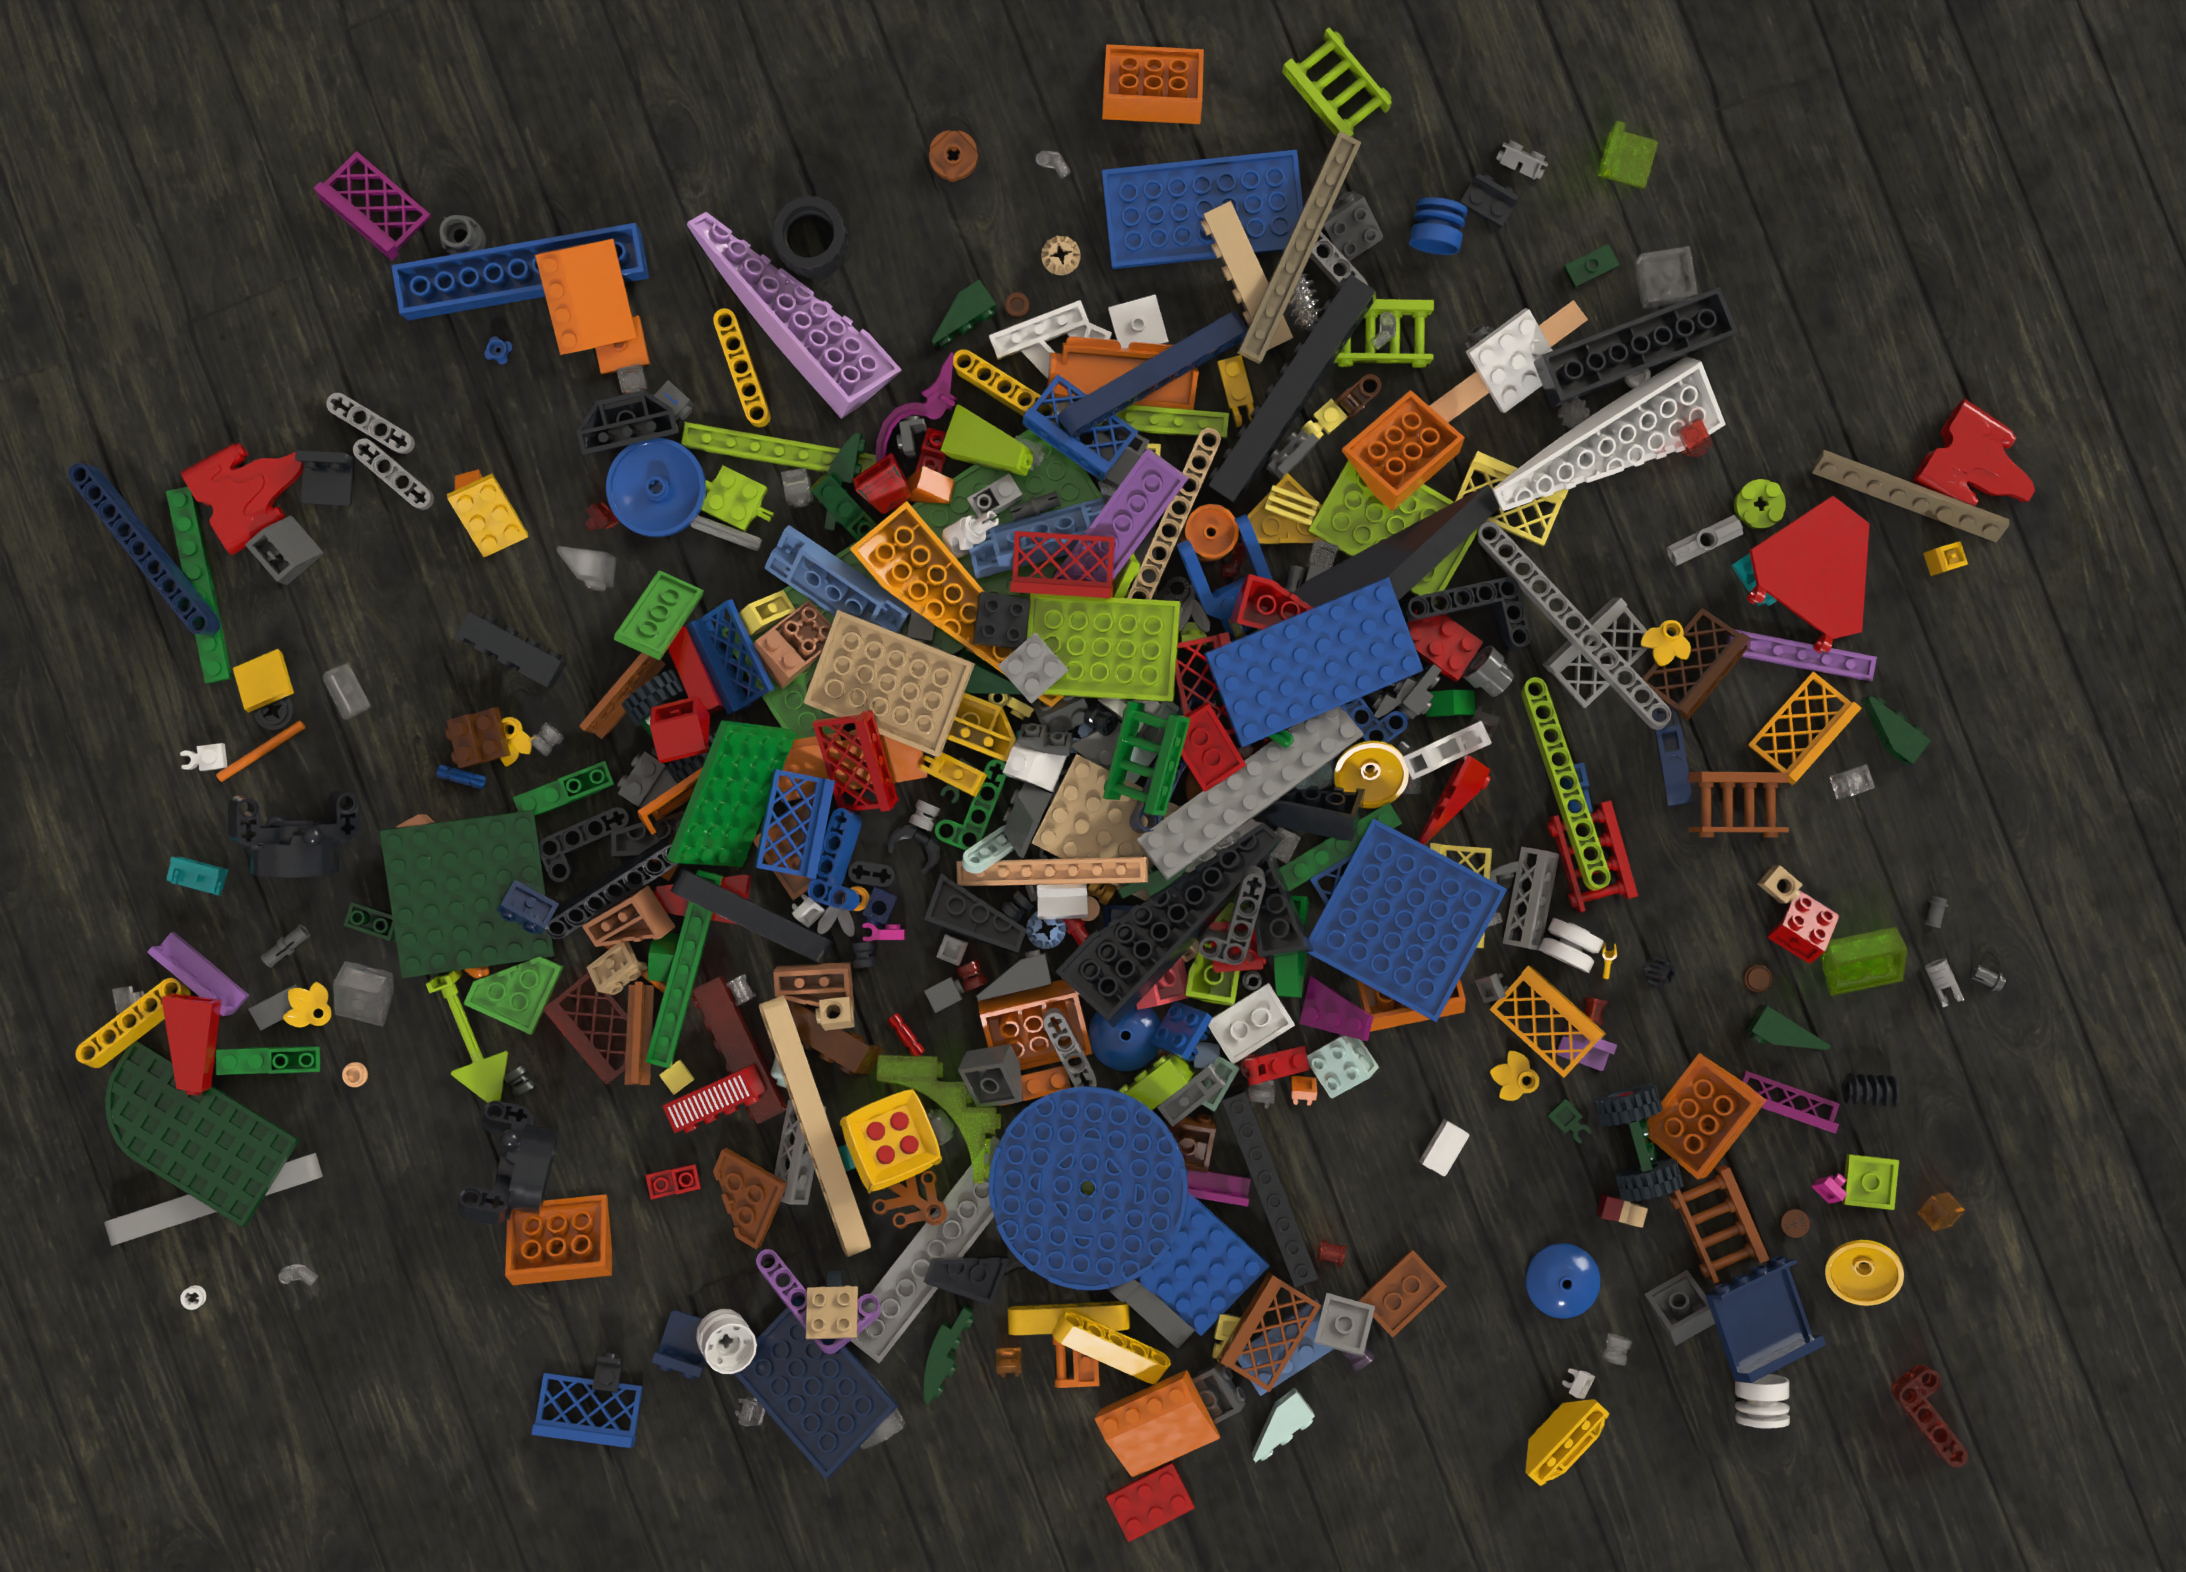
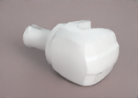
M988 511L980 518L969 515L957 520L943 530L942 539L944 545L956 559L964 557L969 553V549L973 548V544H979L985 540L987 530L998 525V518L991 521L997 515L993 511Z

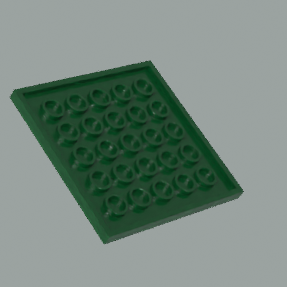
M534 809L380 830L402 978L554 956L552 938L547 935L545 930L541 934H531L522 928L523 925L515 921L509 922L500 916L501 913L496 911L514 880L546 896Z

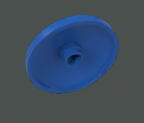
M657 438L631 444L618 454L607 475L606 494L614 515L627 528L648 537H666L684 530L696 519L705 501L706 479L699 461L688 449L675 441Z

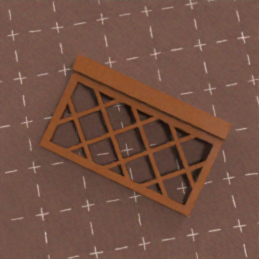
M641 653L579 727L586 732L596 734L604 740L626 714L621 705L631 693L635 692L637 688L642 687L644 683L651 681L655 676L659 675L667 664L661 659L658 660L645 653Z
M635 982V985H629L625 1085H650L651 1064L645 1061L653 1031L654 985H645L643 982Z
M1268 1272L1217 1359L1228 1368L1230 1367L1270 1392L1321 1305ZM1281 1287L1289 1291L1290 1302L1277 1303L1276 1294ZM1294 1295L1301 1299L1295 1300ZM1307 1302L1313 1306L1307 1316H1298L1296 1304ZM1292 1305L1295 1319L1282 1322L1279 1308ZM1275 1310L1278 1323L1265 1326L1264 1314L1267 1311ZM1296 1323L1298 1333L1295 1337L1286 1339L1283 1326ZM1279 1327L1282 1340L1269 1343L1266 1330ZM1262 1331L1265 1345L1252 1348L1250 1342L1252 1334ZM1283 1344L1285 1350L1283 1358L1273 1361L1270 1347ZM1266 1349L1269 1362L1256 1365L1253 1352ZM1250 1354L1251 1367L1242 1369L1235 1365L1240 1355ZM1270 1366L1272 1376L1266 1384L1259 1379L1257 1369ZM1249 1371H1254V1376L1251 1375V1374L1248 1373V1372H1249Z

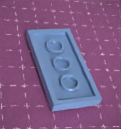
M1307 1304L1297 1311L1298 1316H1307L1313 1306ZM1320 1307L1273 1388L1333 1350V1348L1314 1343L1322 1307ZM1294 1313L1282 1320V1322L1295 1319ZM1296 1323L1283 1326L1286 1339L1295 1337L1298 1333ZM1279 1327L1266 1331L1269 1343L1282 1340ZM1263 1333L1250 1341L1252 1348L1265 1345ZM1283 1344L1270 1347L1273 1361L1283 1358L1285 1354ZM1266 1349L1253 1352L1256 1365L1269 1362ZM1249 1353L1240 1355L1237 1359L1242 1368L1252 1366ZM1271 1367L1257 1369L1259 1379L1267 1384L1272 1376ZM1249 1371V1372H1248V1373H1250L1251 1375L1254 1376V1371ZM1252 1382L1260 1396L1268 1392Z

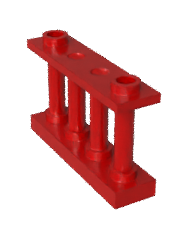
M1611 800L1597 803L1598 809H1595L1594 813H1590L1593 823L1598 822L1603 825L1605 833H1602V836L1598 837L1601 846L1609 847L1611 857L1608 858L1609 860H1606L1609 870L1616 871L1618 878L1615 884L1605 886L1600 890L1580 892L1577 879L1582 878L1579 868H1573L1570 855L1574 854L1572 845H1567L1563 833V831H1566L1564 821L1560 822L1559 815L1549 817L1548 830L1551 837L1555 836L1571 892L1568 894V900L1571 908H1575L1576 912L1586 911L1584 902L1618 893L1625 899L1638 896Z

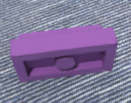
M1565 1026L1564 1032H1569V1028ZM1573 1034V1049H1584L1590 1043L1583 1034ZM1562 1035L1557 1050H1570L1569 1035ZM1601 1039L1579 1063L1603 1071L1609 1053L1614 1054L1617 1045ZM1570 1052L1556 1053L1561 1057L1570 1059ZM1574 1052V1059L1580 1052Z

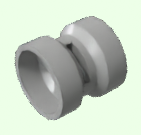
M918 799L915 806L917 810L915 814L911 815L909 822L932 831L934 817L938 816L941 809Z

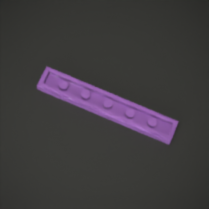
M1736 630L1738 633H1744L1750 637L1751 646L1742 657L1869 682L1873 681L1877 659L1875 656L1831 648L1829 652L1822 651V653H1818L1813 649V644ZM1729 634L1727 644H1729L1730 641L1734 638Z

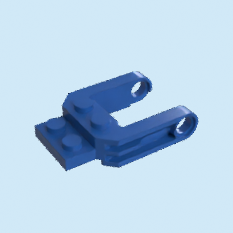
M1245 514L1234 519L1242 534L1240 539L1254 575L1273 580L1249 518ZM1189 539L1177 544L1199 603L1205 613L1219 618L1225 633L1229 632L1236 636L1252 629L1230 622L1236 597L1246 577L1211 593Z

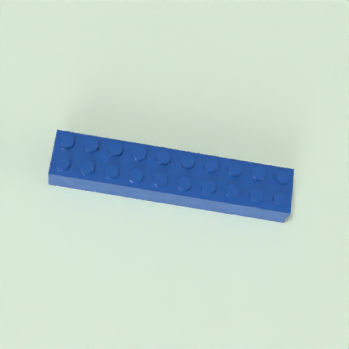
M636 223L391 265L399 314L407 320H414L546 297L535 255L614 239L624 283L649 279L641 230Z

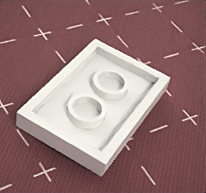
M1269 983L1214 1016L1208 1025L1232 1064H1235L1295 1026Z

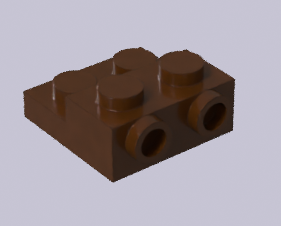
M499 707L447 720L448 727H446L445 733L447 738L452 741L454 750L451 753L453 762L458 765V768H470L510 756Z
M1204 1113L1198 1114L1197 1117L1187 1115L1173 1127L1166 1120L1165 1124L1174 1135L1180 1147L1186 1169L1208 1173L1216 1131V1120H1213L1210 1115Z

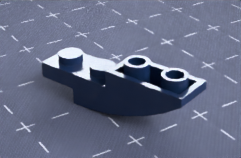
M1667 705L1671 710V718L1664 728L1654 729L1667 805L1669 807L1693 803L1691 783L1688 782V763L1678 713ZM1654 711L1652 713L1655 721L1662 722L1665 720L1662 712Z

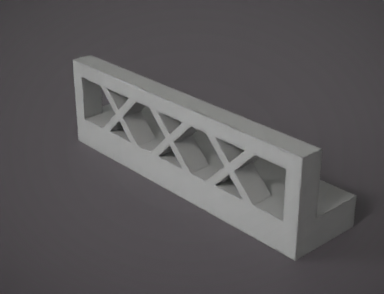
M1521 847L1518 862L1520 871L1516 872L1503 944L1540 951L1539 947L1544 937L1559 854ZM1528 853L1537 854L1536 865L1531 869L1527 865ZM1529 877L1532 885L1531 889L1525 893L1522 889V884ZM1525 902L1527 911L1525 915L1520 917L1517 912L1518 906ZM1518 926L1523 931L1521 942L1512 940L1513 931Z
M788 1100L774 1175L788 1182L781 1202L808 1205L814 1166L799 1122L795 1120L792 1102ZM793 1133L795 1140L794 1144L791 1146L790 1136ZM789 1157L790 1167L787 1170L785 1162L786 1159Z

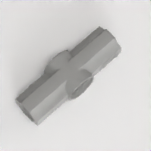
M1732 515L1666 547L1667 555L1670 561L1675 566H1678L1743 535L1741 522L1735 515ZM1701 535H1706L1709 538L1710 543L1708 547L1701 544Z

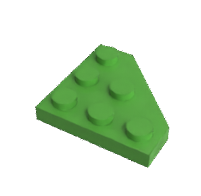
M537 957L473 982L464 1005L531 1035L537 1027L564 966L547 958Z

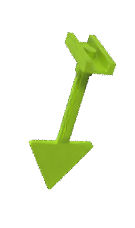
M462 970L451 971L443 976L442 973L436 974L426 983L429 993L441 990L443 997L447 998L473 1061L469 1065L453 1070L451 1075L487 1103L501 1101L508 1052L504 1051L483 1058L457 995L458 990L455 982L463 975Z

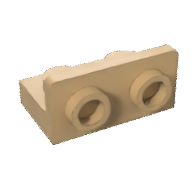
M629 941L614 945L587 967L597 991L610 995L622 991L626 984L639 978L641 973L648 968L646 963L637 960Z

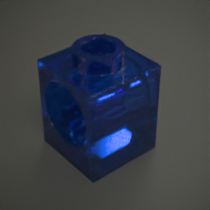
M874 887L863 912V915L867 916L866 921L879 927L881 923L887 924L899 896ZM876 901H883L886 904V911L883 915H878L874 912L873 906Z

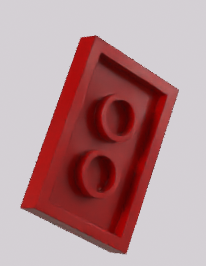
M1446 615L1406 623L1418 656L1430 665L1435 664L1441 669L1442 674L1454 682L1460 679L1483 641Z
M1208 702L1186 715V717L1191 719L1181 757L1204 792L1246 766V763Z
M1172 1461L1106 1495V1499L1128 1542L1195 1508Z

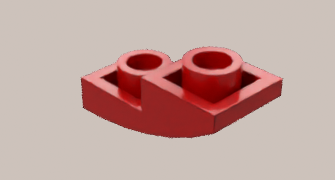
M932 428L927 429L916 471L925 466L940 474L942 473L947 455L941 451L947 432Z
M695 1164L645 1175L651 1200L701 1189Z

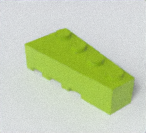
M1171 1053L1166 1057L1163 1055L1153 1063L1154 1067L1149 1071H1142L1134 1078V1083L1129 1087L1125 1084L1118 1091L1137 1099L1153 1110L1190 1081L1196 1071L1190 1062Z

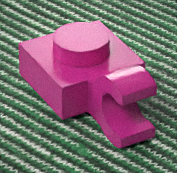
M873 923L863 924L864 928L869 927L872 929V935L870 937H863V941L906 939V929H900V924H886L885 929H878Z

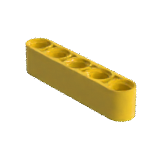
M720 309L714 315V325L745 415L755 427H764L770 422L771 415L739 321L731 310ZM724 318H732L730 326L721 327V321ZM733 340L740 341L738 349L729 350L730 342ZM746 363L748 364L747 371L742 374L737 373L738 365ZM749 386L756 387L755 394L751 397L745 396V389ZM755 410H764V415L761 419L754 420L752 418Z
M959 350L954 354L953 365L961 378L1023 417L1041 396L968 350ZM965 360L971 361L968 367H959L961 362ZM984 373L991 374L988 380L982 381L979 379ZM1003 386H1011V390L1009 392H1000V389ZM1025 398L1032 400L1027 406L1020 405V402ZM1052 404L1041 405L1037 410L1041 414L1044 411H1050L1054 415Z
M174 978L163 980L82 1042L76 1049L77 1060L93 1068L104 1066L165 1019L162 996L171 994L176 987H178L176 994L191 995L190 988ZM157 1003L156 1009L151 1012L152 1006ZM136 1019V1024L131 1027L132 1021ZM116 1034L115 1040L110 1043L111 1037ZM95 1050L94 1056L90 1059V1054Z
M1121 1301L1026 1305L1007 1308L1008 1333L1010 1335L1052 1334L1053 1329L1067 1311L1075 1312L1115 1331L1130 1328L1129 1304Z
M1072 1311L1065 1312L1052 1331L1055 1340L1062 1345L1150 1384H1156L1170 1366V1360L1163 1352Z

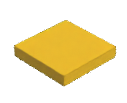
M279 649L233 668L244 710L248 713L294 693L283 654Z

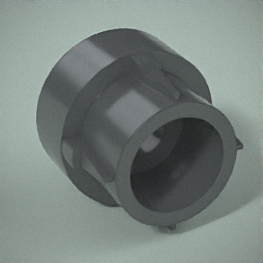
M463 215L444 217L445 220L440 226V241L442 247L450 255L484 249L486 243L485 233L475 220ZM462 233H468L467 237L458 243V237Z
M1490 645L1475 654L1462 677L1474 688L1482 687L1491 697H1495L1510 685L1514 678V673L1504 663V657Z

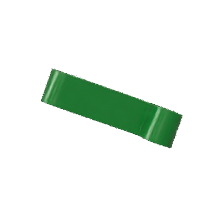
M995 759L987 764L984 773L990 780L993 777V772L990 771L991 767H996L997 764H1000V769L1004 770L1006 764L1003 761ZM1005 773L997 775L995 782H1000L999 787L984 781L977 796L973 798L964 824L962 825L951 820L940 821L935 828L937 838L963 850L971 848L967 847L963 842L965 834L973 833L977 838L976 843L981 841L1007 775ZM985 787H992L994 789L995 796L990 801H985L981 797V791ZM976 810H982L986 815L985 821L981 824H976L972 819V814ZM944 824H950L953 827L954 832L949 838H944L940 833V829Z

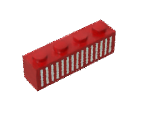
M754 1064L681 1096L662 1107L674 1133L683 1129L685 1133H688L698 1128V1123L703 1120L705 1124L717 1120L719 1118L718 1114L723 1111L726 1116L739 1110L738 1105L743 1102L745 1106L759 1101L758 1095L766 1092Z

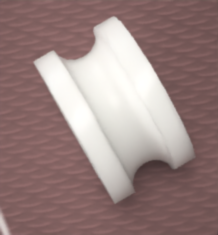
M197 1285L190 1286L181 1294V1304L189 1310L197 1309L206 1301L205 1290ZM196 1292L199 1295L196 1298L199 1299V1302L194 1301L191 1303L189 1301L191 1296H188V1294Z

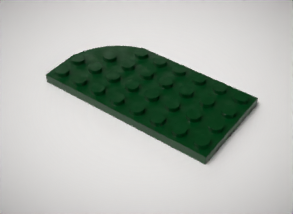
M136 1040L126 1049L109 1078L105 1097L106 1118L111 1134L120 1149L134 1161L237 1225L246 1227L300 1139L212 1085L210 1089L202 1092L201 1095L185 1094V1090L176 1089L172 1061L139 1040Z

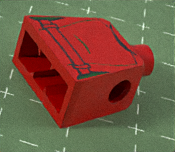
M892 453L853 478L855 490L882 514H886L893 508L897 510L912 495L909 484Z

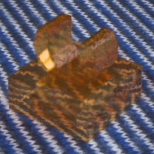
M1021 1347L996 1349L997 1374H1001L1002 1378H1005L1006 1373H1015V1377H1018L1019 1372H1022Z

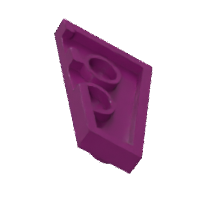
M1310 975L1299 1024L1368 1041L1373 1016L1352 1001L1342 997L1336 990L1322 983L1317 977Z

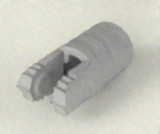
M1946 958L1935 960L1925 966L1942 1007L1949 1005L1948 998L1944 994L1943 989L1950 986L1955 999L1958 1002L1964 1000Z

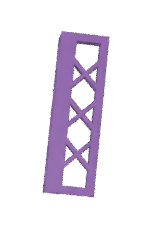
M171 932L160 946H152L147 952L198 996L222 1000L220 1010L222 1016L234 1014L249 997L248 993L175 932Z

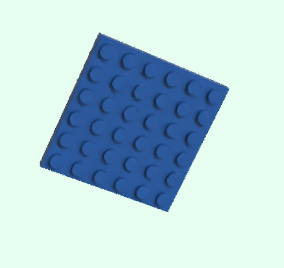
M1373 818L1309 937L1314 952L1307 953L1437 1022L1507 889Z

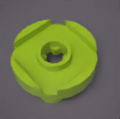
M1764 479L1753 480L1740 489L1734 500V510L1738 519L1742 520L1751 529L1757 530L1771 527L1781 520L1786 508L1785 496L1780 486L1775 482ZM1758 498H1761L1766 503L1763 511H1759V507H1754V503L1758 501Z

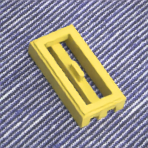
M1273 485L1264 510L1311 526L1319 502ZM1275 493H1277L1279 495L1288 497L1290 499L1299 501L1312 507L1311 509H1308L1303 506L1275 497L1274 495ZM1271 503H1278L1280 505L1308 514L1309 516L1308 518L1301 517L1299 515L1271 506Z

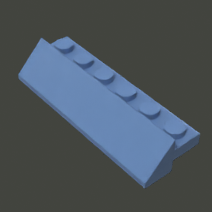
M1108 496L990 528L986 531L985 540L979 544H973V548L969 549L976 579L1013 570L1015 531L1084 535L1109 501ZM1021 537L1020 547L1028 554L1036 546V543L1030 537ZM1035 537L1039 542H1041L1044 539ZM1049 538L1042 544L1051 556L1062 547L1054 538ZM1061 539V541H1062L1064 544H1065L1067 541L1070 540V539ZM1073 540L1067 546L1071 552L1080 540ZM1040 548L1029 556L1035 564L1049 559ZM1063 549L1056 557H1062L1068 553ZM1025 560L1019 567L1030 565V563Z
M790 525L784 529L777 547L771 552L764 567L834 616L837 610H841L900 633L907 623V618L912 608Z

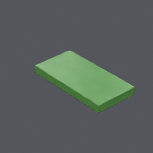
M659 570L615 633L614 640L660 660L702 598L704 590Z

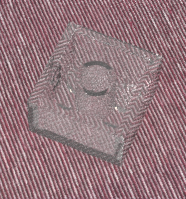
M1690 246L1643 253L1634 261L1642 309L1677 304L1698 295Z

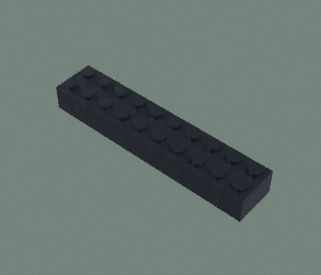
M1350 274L1348 279L1343 278L1335 290L1337 293L1334 300L1329 299L1321 310L1323 314L1319 322L1315 320L1307 331L1309 335L1305 343L1300 341L1295 348L1293 361L1290 364L1286 362L1279 372L1280 380L1276 385L1272 383L1264 395L1266 397L1264 404L1256 406L1250 416L1252 421L1249 426L1244 425L1236 437L1238 442L1235 447L1230 446L1223 455L1222 459L1225 462L1221 468L1216 467L1209 476L1208 480H1210L1209 486L1211 489L1234 505H1238L1267 462V459L1271 456L1375 302L1376 290Z

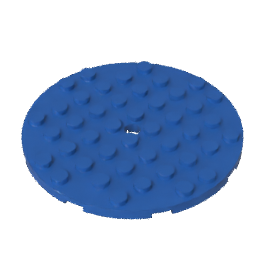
M1093 1086L1072 1087L1051 1093L1033 1102L1007 1127L999 1145L996 1147L991 1162L989 1174L990 1206L993 1209L997 1229L1003 1241L1016 1258L1029 1270L1063 1287L1077 1290H1101L1128 1283L1151 1269L1167 1253L1178 1236L1186 1214L1188 1176L1182 1152L1174 1135L1161 1118L1149 1107L1137 1099L1113 1089ZM1089 1180L1093 1183L1095 1188L1093 1194L1087 1195L1082 1191V1183Z

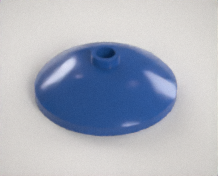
M1135 1005L1113 1028L1095 1012L1089 1026L1091 1049L1099 1061L1111 1069L1118 1071L1140 1069L1151 1062L1159 1051L1158 1048L1149 1042L1161 1024L1160 1019L1151 1007L1137 1010ZM1123 1031L1130 1032L1131 1036L1128 1040L1121 1038Z
M1556 1243L1544 1247L1535 1254L1528 1265L1525 1284L1531 1301L1543 1313L1555 1318H1572L1584 1313L1595 1302L1600 1289V1273L1593 1258L1582 1248L1568 1243ZM1564 1280H1570L1569 1287L1563 1288L1562 1283Z

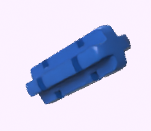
M440 765L437 770L438 778L449 779V781L467 786L472 785L474 788L483 789L486 783L485 776L474 775V773L456 768L451 769L449 766Z

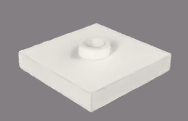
M1156 295L1108 307L1117 341L1120 342L1121 348H1128L1131 342L1168 344L1169 341Z

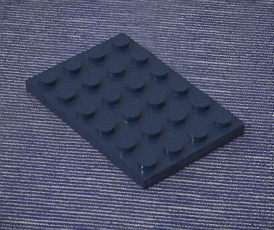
M798 1296L792 1302V1305L799 1307L804 1304L805 1300L802 1296ZM788 1307L756 1339V1354L751 1363L742 1371L734 1373L825 1479H829L899 1406L845 1345L837 1352L827 1354L819 1348L813 1339H806V1330ZM823 1339V1344L827 1346L832 1345L836 1339Z

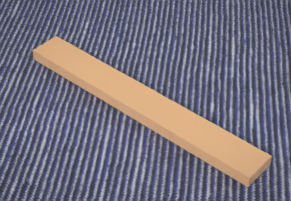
M1573 300L1540 324L1539 327L1550 347H1553L1587 322L1588 319ZM1476 371L1431 404L1430 407L1449 423L1489 394V391Z
M1148 857L999 860L981 873H970L963 868L962 861H957V884L960 886L1148 882Z

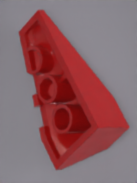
M1248 574L1236 597L1230 622L1261 630L1314 607H1311L1275 581Z
M1469 755L1460 757L1417 842L1425 845L1481 789L1485 790L1491 779L1488 776L1489 768Z

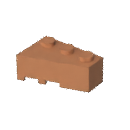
M647 885L588 921L582 927L595 947L621 944L625 941L634 940V942H639L649 938L654 940L661 939L675 928V925Z
M851 962L777 966L774 970L775 997L783 995L786 1000L820 1007L819 1000L850 997L853 1002L854 1012ZM834 1009V1010H832V1011H835V1012H839V1013H840V1010H839V1009Z

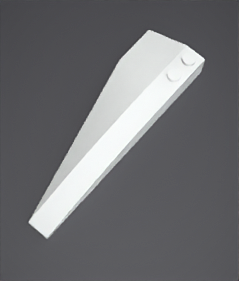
M1687 356L1613 401L1547 446L1492 489L1501 510L1505 511L1532 502L1535 498L1553 495V492L1562 489L1568 490L1576 487L1577 484L1588 483L1624 471V468L1642 465L1645 461L1654 458L1666 457V454L1684 451L1726 425L1702 362Z

